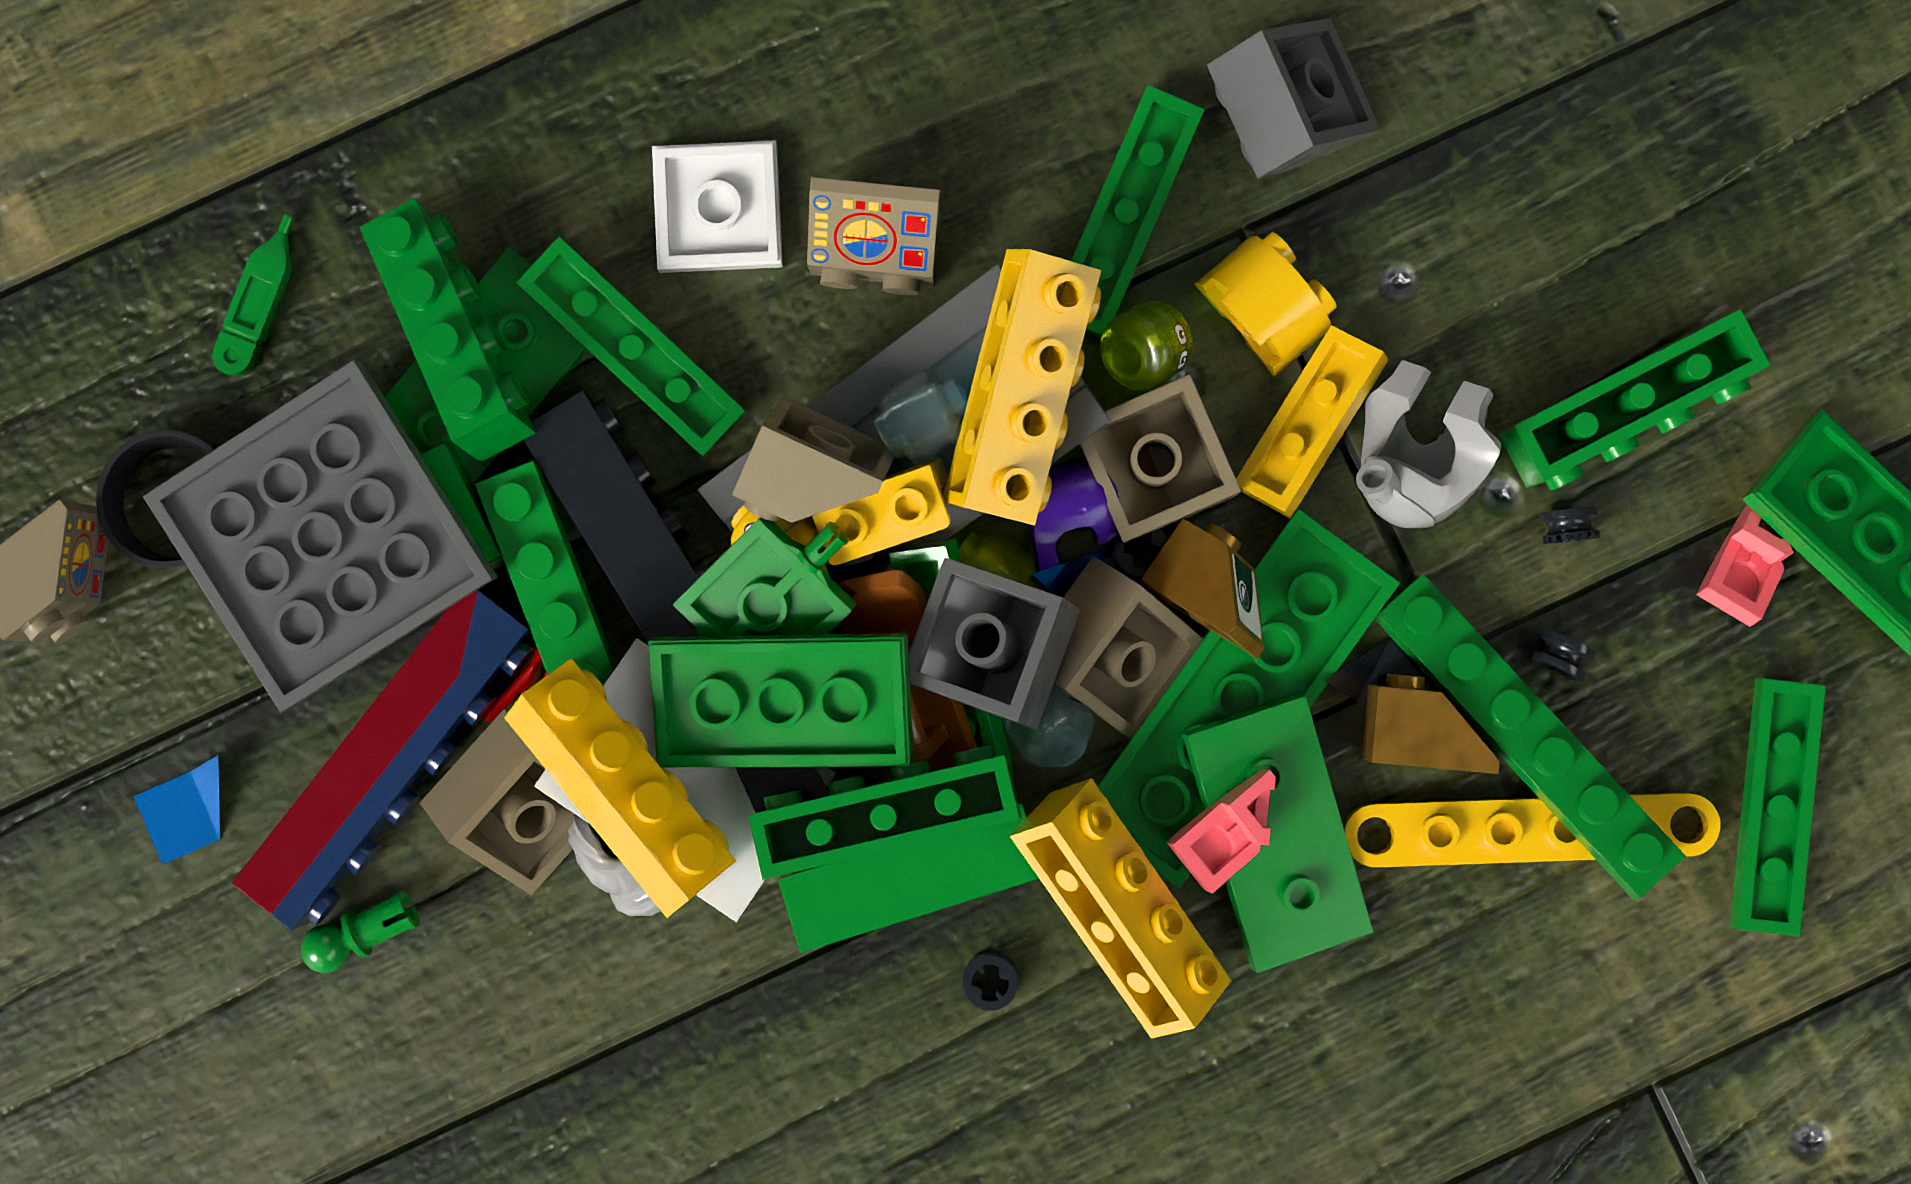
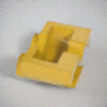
M1271 232L1264 239L1258 236H1250L1199 279L1195 285L1220 315L1227 318L1244 337L1246 345L1275 377L1327 333L1331 326L1328 314L1336 309L1337 305L1329 292L1318 281L1312 279L1307 283L1299 272L1291 265L1296 261L1291 248L1280 236Z

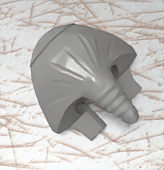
M1404 360L1400 362L1393 375L1378 389L1374 390L1365 402V428L1361 468L1357 473L1356 483L1370 507L1384 520L1402 528H1426L1434 526L1435 523L1444 520L1456 512L1475 493L1493 468L1501 451V442L1485 429V419L1488 417V406L1494 396L1488 388L1467 381L1462 383L1446 411L1443 420L1446 426L1444 433L1439 435L1436 441L1427 445L1416 442L1406 427L1404 413L1410 410L1431 372L1425 367Z

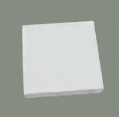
M776 140L652 146L657 270L660 273L783 267L778 146Z

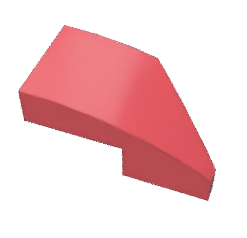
M1746 504L1717 553L1696 595L1749 627L1762 619L1785 570L1782 561L1793 554L1790 543L1785 539H1780L1779 534Z
M1262 769L1239 784L1166 841L1205 891L1215 892L1260 852V845L1269 846L1271 828H1267L1270 789L1275 790L1276 777L1270 770Z

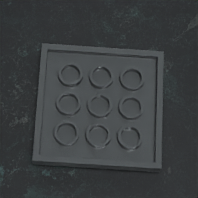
M361 360L351 361L143 496L280 713L294 707L498 578Z

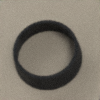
M151 431L129 440L110 457L98 481L96 507L100 524L106 536L125 556L140 564L151 567L170 568L186 564L182 557L164 556L148 549L134 536L125 518L124 492L128 479L134 469L146 457L156 451L178 446L198 449L207 454L214 451L203 440L181 431Z

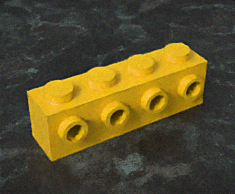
M1031 249L1006 250L943 494L945 502L1035 525L1038 513L1044 510L1050 498L1052 482L1048 473L1054 450L1061 446L1066 436L1068 417L1065 413L1070 389L1078 382L1083 371L1084 352L1081 346L1087 324L1093 321L1100 306L1101 290L1097 285L1101 270Z
M571 658L521 694L504 718L661 912L668 918L733 865L736 860L729 852V843L723 832L714 823L708 820L704 821L688 802V792L680 779L668 770L663 771L648 753L647 742L640 730L630 721H622L608 704L605 689L600 681L591 672L581 670Z
M1090 778L1049 793L1010 835V838L1149 1036L1156 1038L1196 1028L1232 980L1093 779Z

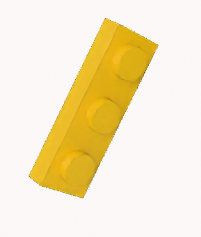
M1331 325L1237 476L1236 481L1241 492L1291 519L1389 361L1384 351Z

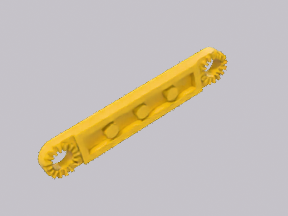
M1691 793L1629 794L1686 857L1705 853L1717 841L1721 825L1719 814L1714 805L1706 798ZM1540 798L1370 803L1358 806L1348 814L1344 824H1342L1352 858L1369 867L1596 860ZM1685 806L1694 808L1698 816H1701L1700 823H1702V827H1700L1701 832L1697 833L1696 838L1691 839L1690 842H1680L1677 840L1670 827L1673 814ZM1372 817H1380L1390 827V843L1387 844L1384 850L1382 849L1378 853L1364 851L1357 839L1360 825Z

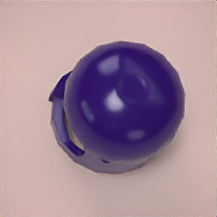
M1085 457L1050 466L1048 475L1051 478L1052 487L1049 501L1044 510L1038 513L1035 525L1028 524L1039 571L1048 570L1057 565L1059 560L1055 549L1056 541L1066 531L1087 526L1090 528L1097 546L1107 543L1118 533L1107 506L1108 502L1104 488L1097 483ZM1108 474V476H1109V478H1110V481H1111V483H1112V485H1113V488H1114V490H1115V492H1116V494H1117V497L1119 498L1117 486L1115 485V483L1113 482L1112 478H1111L1110 475Z

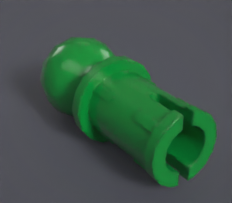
M401 890L395 893L394 896L361 912L355 913L352 910H348L341 915L342 927L323 924L317 925L306 932L301 943L303 962L311 970L319 973L335 972L346 964L351 950L359 957L364 958L371 955L373 946L409 929L413 930L419 927L420 920L415 906L407 910L405 909L404 905L412 900L405 891Z

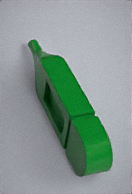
M288 215L283 216L278 231L251 253L223 322V331H220L212 353L213 363L219 371L229 376L238 378L247 376L255 368L263 349L262 343L266 341L289 282L292 263L289 253L288 234L294 218Z

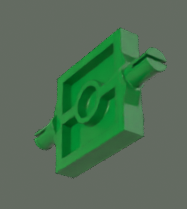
M758 518L673 603V606L696 627L699 636L828 634L857 604L829 576L824 566L835 553L849 542V539L842 530L824 547L823 545L839 529V526L835 523L828 522L826 527L804 546L792 540L774 521Z

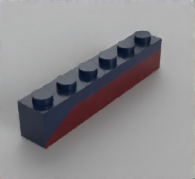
M484 587L447 609L231 884L289 930L307 925L310 921L315 925L321 923L340 900L341 895L335 889L350 871L354 875H358L378 852L380 845L374 839L389 821L396 826L416 804L419 796L413 792V789L427 772L433 776L437 775L453 757L458 746L452 740L466 722L471 726H475L493 706L497 697L490 691L505 672L511 677L515 676L530 659L536 647L529 643L533 635L528 622Z

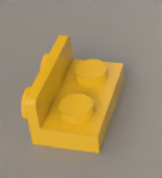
M941 457L887 475L879 492L874 495L812 515L818 533L826 527L828 522H833L839 526L836 533L823 545L824 547L842 530L849 539V542L828 560L829 563L836 566L947 528L951 524V518L940 488L947 483L948 476Z

